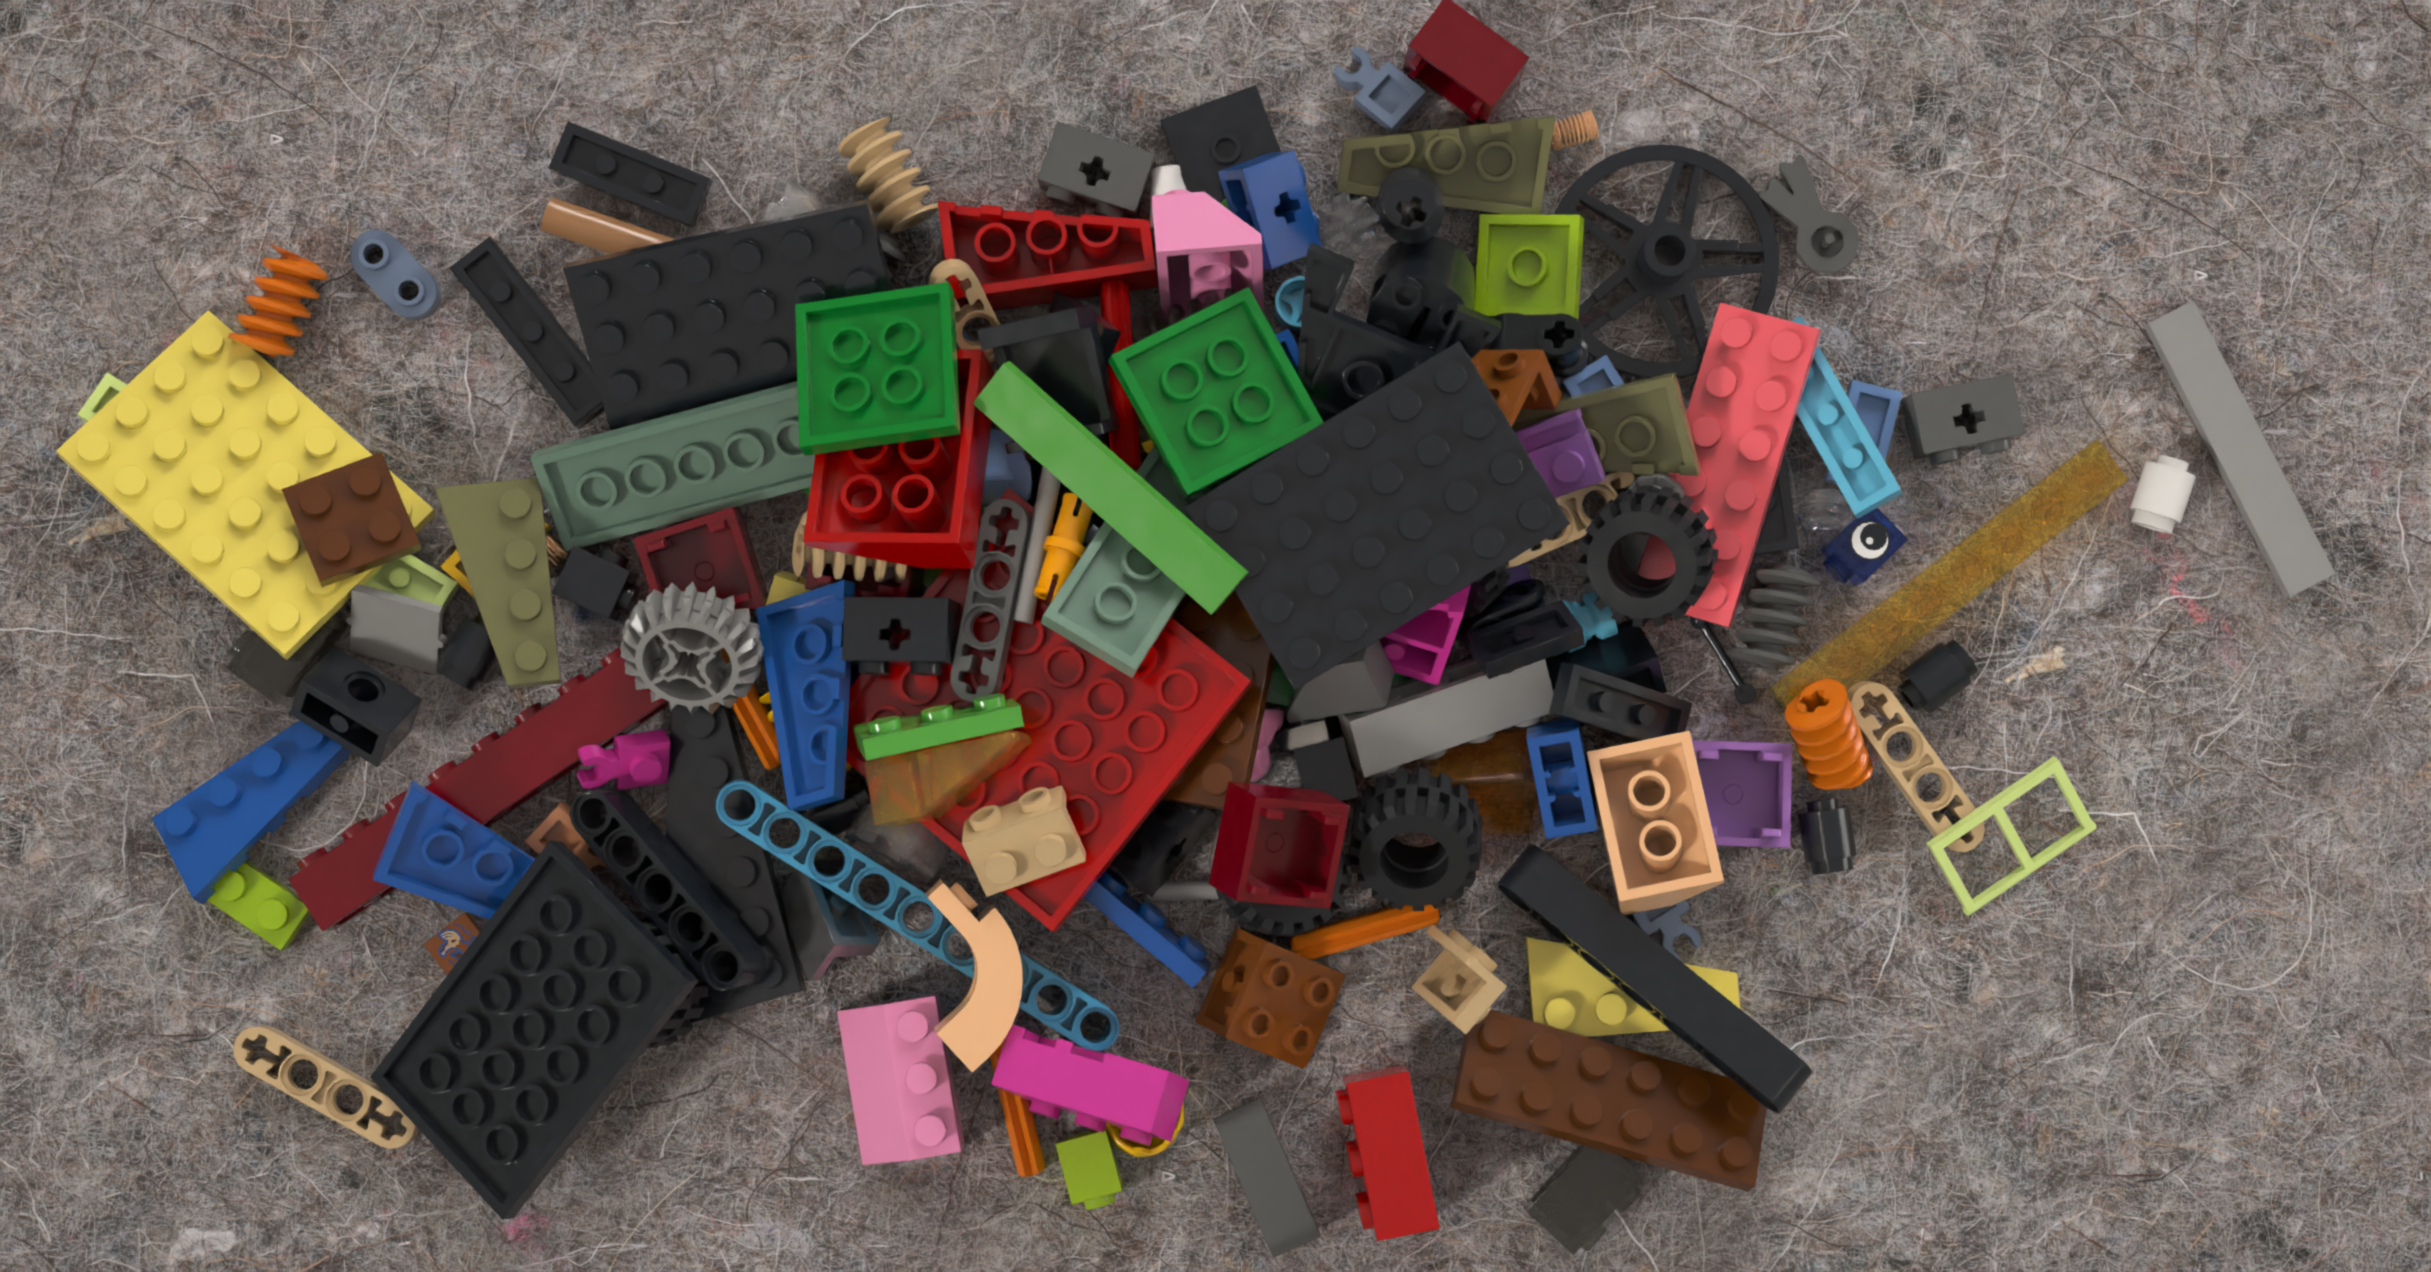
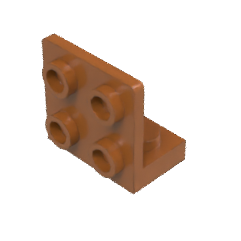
M1480 350L1471 359L1511 427L1521 409H1556L1562 393L1544 350Z
M1235 927L1195 1022L1224 1038L1297 1067L1306 1068L1345 976L1335 969Z

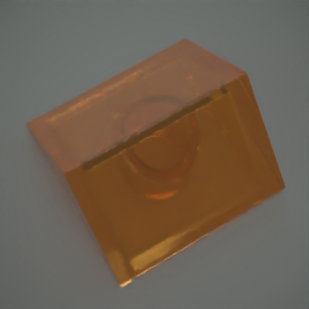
M1498 731L1488 741L1477 744L1466 742L1447 749V752L1437 759L1428 760L1430 776L1438 778L1441 772L1451 776V785L1456 786L1461 783L1468 789V799L1475 798L1479 806V816H1482V834H1532L1536 785L1526 739L1527 731Z

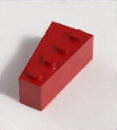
M937 201L945 260L959 259L970 266L978 278L993 311L1052 303L1055 290L1070 294L1076 299L1100 296L1101 285L1107 280H1123L1129 285V291L1159 287L1149 220L1082 214L1081 217L1056 215L1054 211L1046 210L1022 212L1003 210L1001 206L981 205V208L957 206L956 202ZM951 275L948 277V282L961 308L969 304L961 289V283L964 280L960 281L955 275Z

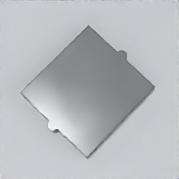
M358 584L351 590V611L346 618V622L351 625L350 652L437 675L441 661V648L447 639L442 634L443 606Z

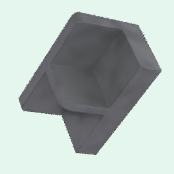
M814 860L815 867L824 874L838 872L844 863V860ZM795 869L780 893L789 932L807 979H820L835 957L871 956L880 943L868 913Z

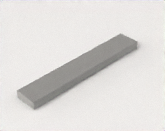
M2194 300L2143 325L2285 598L2292 597L2335 575L2336 573Z

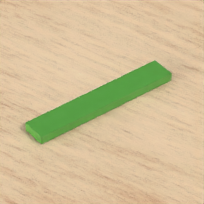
M1012 362L1003 363L974 400L973 404L1211 615L1221 607L1249 573Z

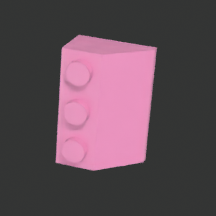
M1177 189L1169 191L1164 195L1151 196L1162 324L1177 323L1247 287L1250 288L1264 313L1261 233L1206 192H1190Z
M940 993L837 1011L862 1165L911 1161L961 1152L965 1147L949 1047L934 1030V1027L944 1019Z

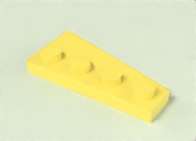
M1525 937L1531 1019L1533 1022L1586 1037L1669 1030L1564 943ZM1685 964L1740 1009L1738 976L1736 972Z

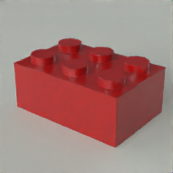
M1404 1065L1342 1076L1345 1089L1335 1090L1343 1125L1352 1124L1355 1140L1347 1141L1345 1145L1353 1178L1362 1176L1365 1191L1355 1193L1363 1230L1372 1228L1376 1240L1381 1241L1440 1229L1409 1071Z

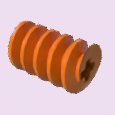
M270 244L281 257L263 258L262 265L273 275L272 277L255 276L253 283L264 292V295L246 296L245 302L256 313L255 315L238 314L236 320L247 330V333H230L228 338L274 358L277 355L293 356L296 350L284 340L285 336L302 337L304 331L293 321V318L311 317L312 312L301 302L302 298L318 300L321 294L310 284V280L327 281L329 275L317 264Z
M1830 678L1816 680L1806 685L1799 695L1794 697L1787 705L1784 714L1786 722L1790 726L1792 738L1795 740L1797 751L1801 755L1802 764L1806 769L1809 782L1815 788L1823 790L1851 789L1862 785L1871 778L1873 765L1851 702L1848 699L1846 688L1839 681Z

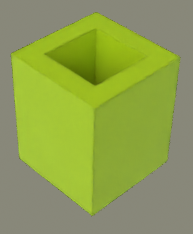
M1105 1129L1104 1133L1090 1130L1058 1139L1056 1148L1071 1204L1084 1202L1085 1210H1090L1116 1202L1114 1193L1123 1191L1124 1185L1113 1144L1107 1130Z

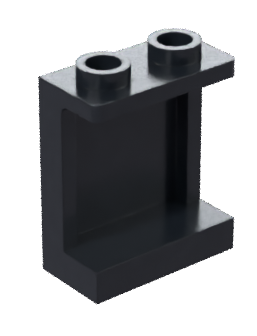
M1092 305L1071 308L977 330L981 350L993 349L998 370L1003 363L1012 362L1103 444H1105L1104 433L1120 429ZM1014 440L1005 444L1007 454L1023 451L1025 461L1035 459Z

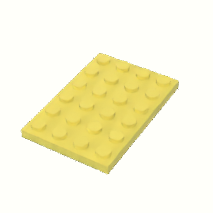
M208 310L56 451L67 465L282 657L288 660L351 598L353 587L358 584L365 585L385 564L322 587L282 489L372 456V454L251 347L228 338L229 334L234 332ZM390 471L417 534L435 517L434 509Z

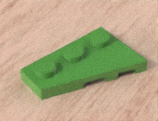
M1003 693L975 698L973 699V705L952 708V705H939L920 711L921 714L903 717L889 716L867 723L852 725L856 746L865 760L868 761L1024 727L1020 705L1014 699L1005 700Z

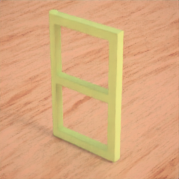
M2053 756L1926 844L1961 903L1964 914L1970 916L2096 830L2097 826L2091 820L2060 761ZM2053 775L2080 826L2031 858L2003 808ZM1993 815L2021 866L1974 898H1971L1944 848Z

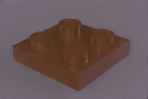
M382 452L282 489L322 587L422 550Z

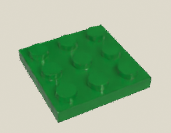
M949 282L795 304L799 448L805 456L961 434L954 291Z
M1249 287L1112 354L1108 360L1184 500L1265 459L1324 423Z

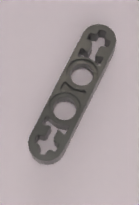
M999 499L991 503L982 515L975 565L970 573L951 669V686L953 691L961 699L973 703L975 698L1000 692L1015 621L1012 619L1032 518L1022 505L1010 499ZM1008 511H1012V517L1019 521L1018 530H1009L1005 542L1006 547L1016 549L1014 557L1000 551H988L990 543L1001 547L1003 533L995 527V522L997 518L1004 519ZM993 562H1005L1010 569L1008 584L1000 590L988 589L983 580L985 569ZM985 613L995 614L1000 622L999 634L990 642H980L973 632L975 620ZM970 646L983 652H995L993 661L985 657L982 659L981 673L989 677V682L987 686H978L976 694H972L971 685L964 683L966 673H975L979 657L974 655H968Z

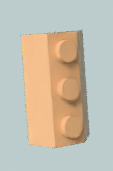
M1690 731L1587 752L1590 776L1620 913L1628 915L1672 906L1724 883Z

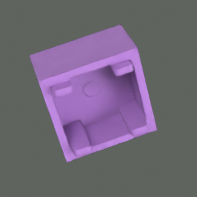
M1692 740L1716 846L1790 848L1792 743Z

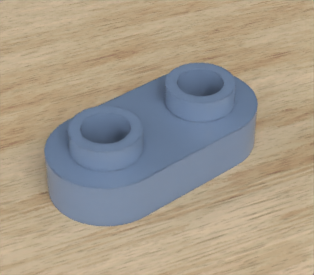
M371 230L361 234L354 241L350 251L352 267L394 312L409 320H421L430 316L437 309L441 299L438 282L396 238L381 230ZM375 247H381L383 249V258L376 264H370L368 261L370 250ZM411 283L417 284L419 288L418 295L412 300H405L403 297L404 288Z

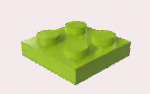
M1480 214L1474 311L1491 318L1502 313H1519L1523 315L1563 313L1569 314L1578 320L1584 218L1581 215Z

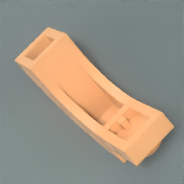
M940 879L925 894L969 943L974 959V976L965 998L934 1027V1030L973 1073L999 1047L1013 1025L1022 995L1023 973L1021 957L1011 929L992 903L975 917L971 911L978 904L958 882L948 888Z

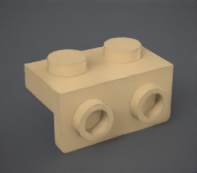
M1062 786L1049 790L1045 787L1032 789L1023 794L1018 801L999 808L996 805L982 807L964 821L962 845L986 897L1086 862V851L1066 808V793Z
M1432 924L1426 933L1439 943L1444 950L1411 988L1464 1034H1467L1475 1024L1481 1022L1488 1015L1491 1005L1507 986L1492 974L1498 964L1481 949L1469 942L1454 928L1446 935Z

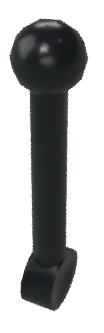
M1690 617L1691 625L1701 630L1736 687L1734 693L1736 700L1742 704L1752 703L1756 698L1755 688L1750 684L1744 683L1711 629L1709 622Z

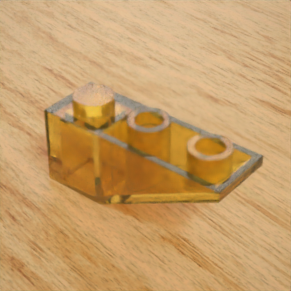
M1013 729L982 735V739L967 742L960 740L932 746L931 749L913 753L909 751L864 762L875 825L892 828L940 818L1030 745V735L1020 731L1014 732Z

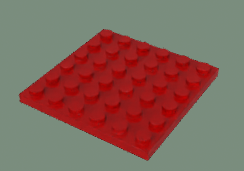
M1008 487L999 499H1010L1019 503L1030 513L1032 518L1034 507ZM1008 511L1004 519H996L995 527L1003 533L1001 547L990 543L988 551H1000L1014 557L1016 549H1010L1005 546L1008 531L1012 529L1018 530L1019 521L1011 515L1012 511ZM1053 523L1050 536H1052L1056 525L1055 523ZM993 562L985 569L983 580L986 587L990 590H1000L1008 584L1010 569L1005 562ZM944 568L921 598H950L960 603L961 624L971 569ZM1055 580L1051 582L1046 600L1038 598L1033 624L1014 622L1003 684L999 692L1004 694L1005 700L1014 699L1020 705L1024 727L866 761L856 746L852 725L867 723L889 716L903 717L921 714L920 711L939 705H952V708L973 705V703L961 699L953 691L951 686L952 667H942V675L920 676L910 674V666H891L890 675L861 674L850 687L846 762L970 864L971 862L962 845L964 821L975 811L989 805H996L999 808L1018 801L1023 794L1035 788L1045 787L1049 790L1062 786L1066 793V808L1086 851V862L1004 891L1052 932H1057L1254 683L1173 617L1168 621L1134 677H1129L1041 624L1043 614L1051 604L1057 584ZM993 613L980 615L973 625L974 635L980 642L994 640L1000 631L999 619ZM903 629L901 634L893 635V643L900 646L901 641L910 640V631ZM970 646L968 655H974L979 657L975 673H966L964 683L971 685L972 694H976L978 686H987L989 682V677L981 673L982 659L985 657L993 661L995 652H983Z

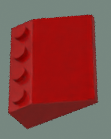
M957 349L961 434L815 454L803 539L806 546L919 568L974 569L992 420L980 411L973 402L995 375L986 355L981 349Z

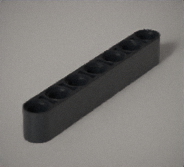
M1529 844L1496 883L1500 891L1520 909L1769 1110L1780 1114L1811 1076V1068L1798 1055L1539 847Z

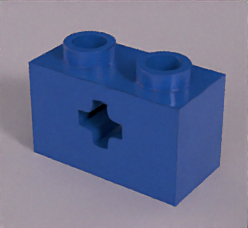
M1295 151L1267 153L1218 171L1229 210L1262 235L1263 269H1273L1307 256V249L1310 243L1322 247L1319 237L1320 223L1317 215L1311 209L1305 189L1306 174L1303 166L1296 158Z
M1564 718L1527 726L1526 739L1546 839L1598 830V813L1580 723Z

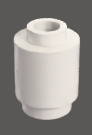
M2159 455L2156 463L2145 462L2130 509L2135 511L2132 523L2161 533L2172 534L2175 523L2180 524L2196 479L2195 475L2187 472L2189 463L2165 455Z

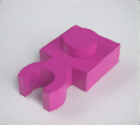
M665 729L614 736L613 749L605 750L598 745L583 746L578 749V755L583 766H595L590 769L578 770L577 777L582 787L586 789L601 787L610 779H613L618 790L668 783L671 741Z

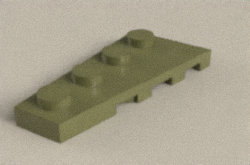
M1555 115L1345 138L1343 141L1337 192L1377 197L1380 184L1389 173L1401 167L1414 166L1424 169L1430 176L1435 178L1441 189L1443 204L1446 207L1498 214H1541ZM1413 196L1410 202L1419 203V198Z

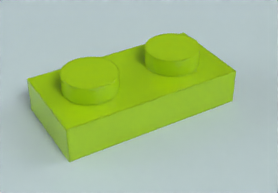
M247 860L235 872L229 870L212 887L216 892L207 900L280 951L288 948L311 914L297 894Z

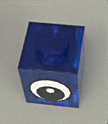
M1876 508L1858 519L1854 515L1819 550L1827 557L1823 562L1825 568L1838 581L1845 584L1849 580L1856 586L1864 583L1908 538Z

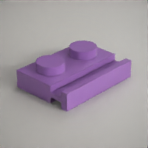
M1580 407L1514 430L1554 498L1603 482L1606 478L1588 429L1586 430L1583 423Z

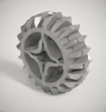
M693 581L683 592L673 583L665 589L664 594L653 589L651 594L647 596L646 601L639 600L638 604L634 606L630 619L626 620L622 631L624 636L620 646V657L626 659L624 663L625 674L636 676L634 680L636 690H651V703L663 698L669 701L670 711L678 705L687 706L692 716L699 709V706H703L713 715L720 704L731 708L738 697H745L751 690L755 679L758 678L762 667L760 662L764 653V647L759 639L760 624L749 622L751 618L749 608L734 609V595L723 600L716 597L714 586L706 593L698 592ZM655 635H658L664 641L662 645L663 650L657 645ZM722 648L729 655L730 661L728 663L720 657L722 653L720 649Z

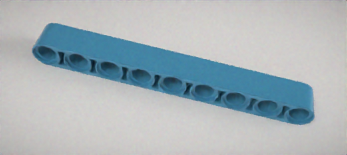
M734 780L727 783L719 791L716 799V811L720 820L728 827L973 979L974 959L972 952L963 957L952 955L949 952L948 940L957 929L929 900L925 894L926 891L800 812L788 810L787 804L751 782ZM743 789L754 797V811L746 818L737 819L731 817L724 807L726 796L734 790ZM790 818L798 824L800 835L794 844L779 846L771 840L769 829L775 820ZM835 846L843 852L844 863L838 872L824 874L815 867V854L822 847ZM869 874H880L888 881L887 894L876 902L864 900L859 894V884ZM919 901L927 903L932 909L930 923L922 929L908 927L903 921V914L908 905ZM1019 950L1023 973L1022 995L1019 1008L1085 1049L1102 1051L1109 1048L1116 1041L1119 1034V1021L1115 1013L1102 1001ZM1046 985L1060 986L1063 991V1001L1053 1011L1041 1010L1036 1004L1038 992ZM1092 1012L1104 1014L1107 1019V1026L1102 1035L1096 1038L1084 1037L1080 1031L1082 1019Z

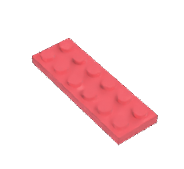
M1719 303L1686 412L1701 472L1698 476L1668 473V475L1681 484L1685 494L1694 500L1690 508L1695 513L1701 509L1704 510L1709 517L1705 527L1707 530L1714 528L1717 537L1713 544V549L1718 550V560L1712 569L1715 572L1694 606L1691 605L1685 614L1686 616L1727 628L1732 627L1820 339L1821 331L1818 328ZM1655 535L1650 536L1637 574L1654 580L1672 576L1675 573L1676 565L1671 549L1659 537Z

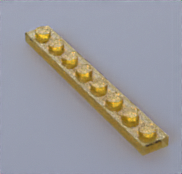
M2093 440L1771 685L1769 690L1786 710L1787 705L1793 698L1798 696L1801 690L1813 681L1824 678L1834 679L1846 688V692L1852 685L1860 681H1866L2129 479L2099 440Z

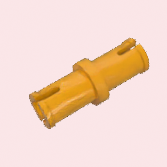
M1065 493L1063 495L1062 506L1053 534L1046 537L1043 545L1047 553L1037 585L1033 590V594L1043 600H1046L1051 582L1055 580L1057 584L1051 602L1053 601L1076 566L1077 561H1079L1086 550L1083 542L1093 510L1082 501L1078 516H1073L1078 496L1074 493Z

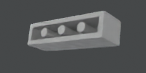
M1471 658L1445 667L1438 685L1413 678L1391 686L1386 707L1367 712L1359 711L1338 715L1351 763L1364 778L1368 776L1381 777L1385 774L1390 775L1396 772L1400 765L1417 759L1424 761L1437 759L1443 756L1447 749L1466 742L1477 744L1488 741L1495 736V732L1509 727H1527L1537 724L1543 719L1544 715L1550 714L1549 710L1554 692L1545 659L1510 673L1488 679L1475 659Z

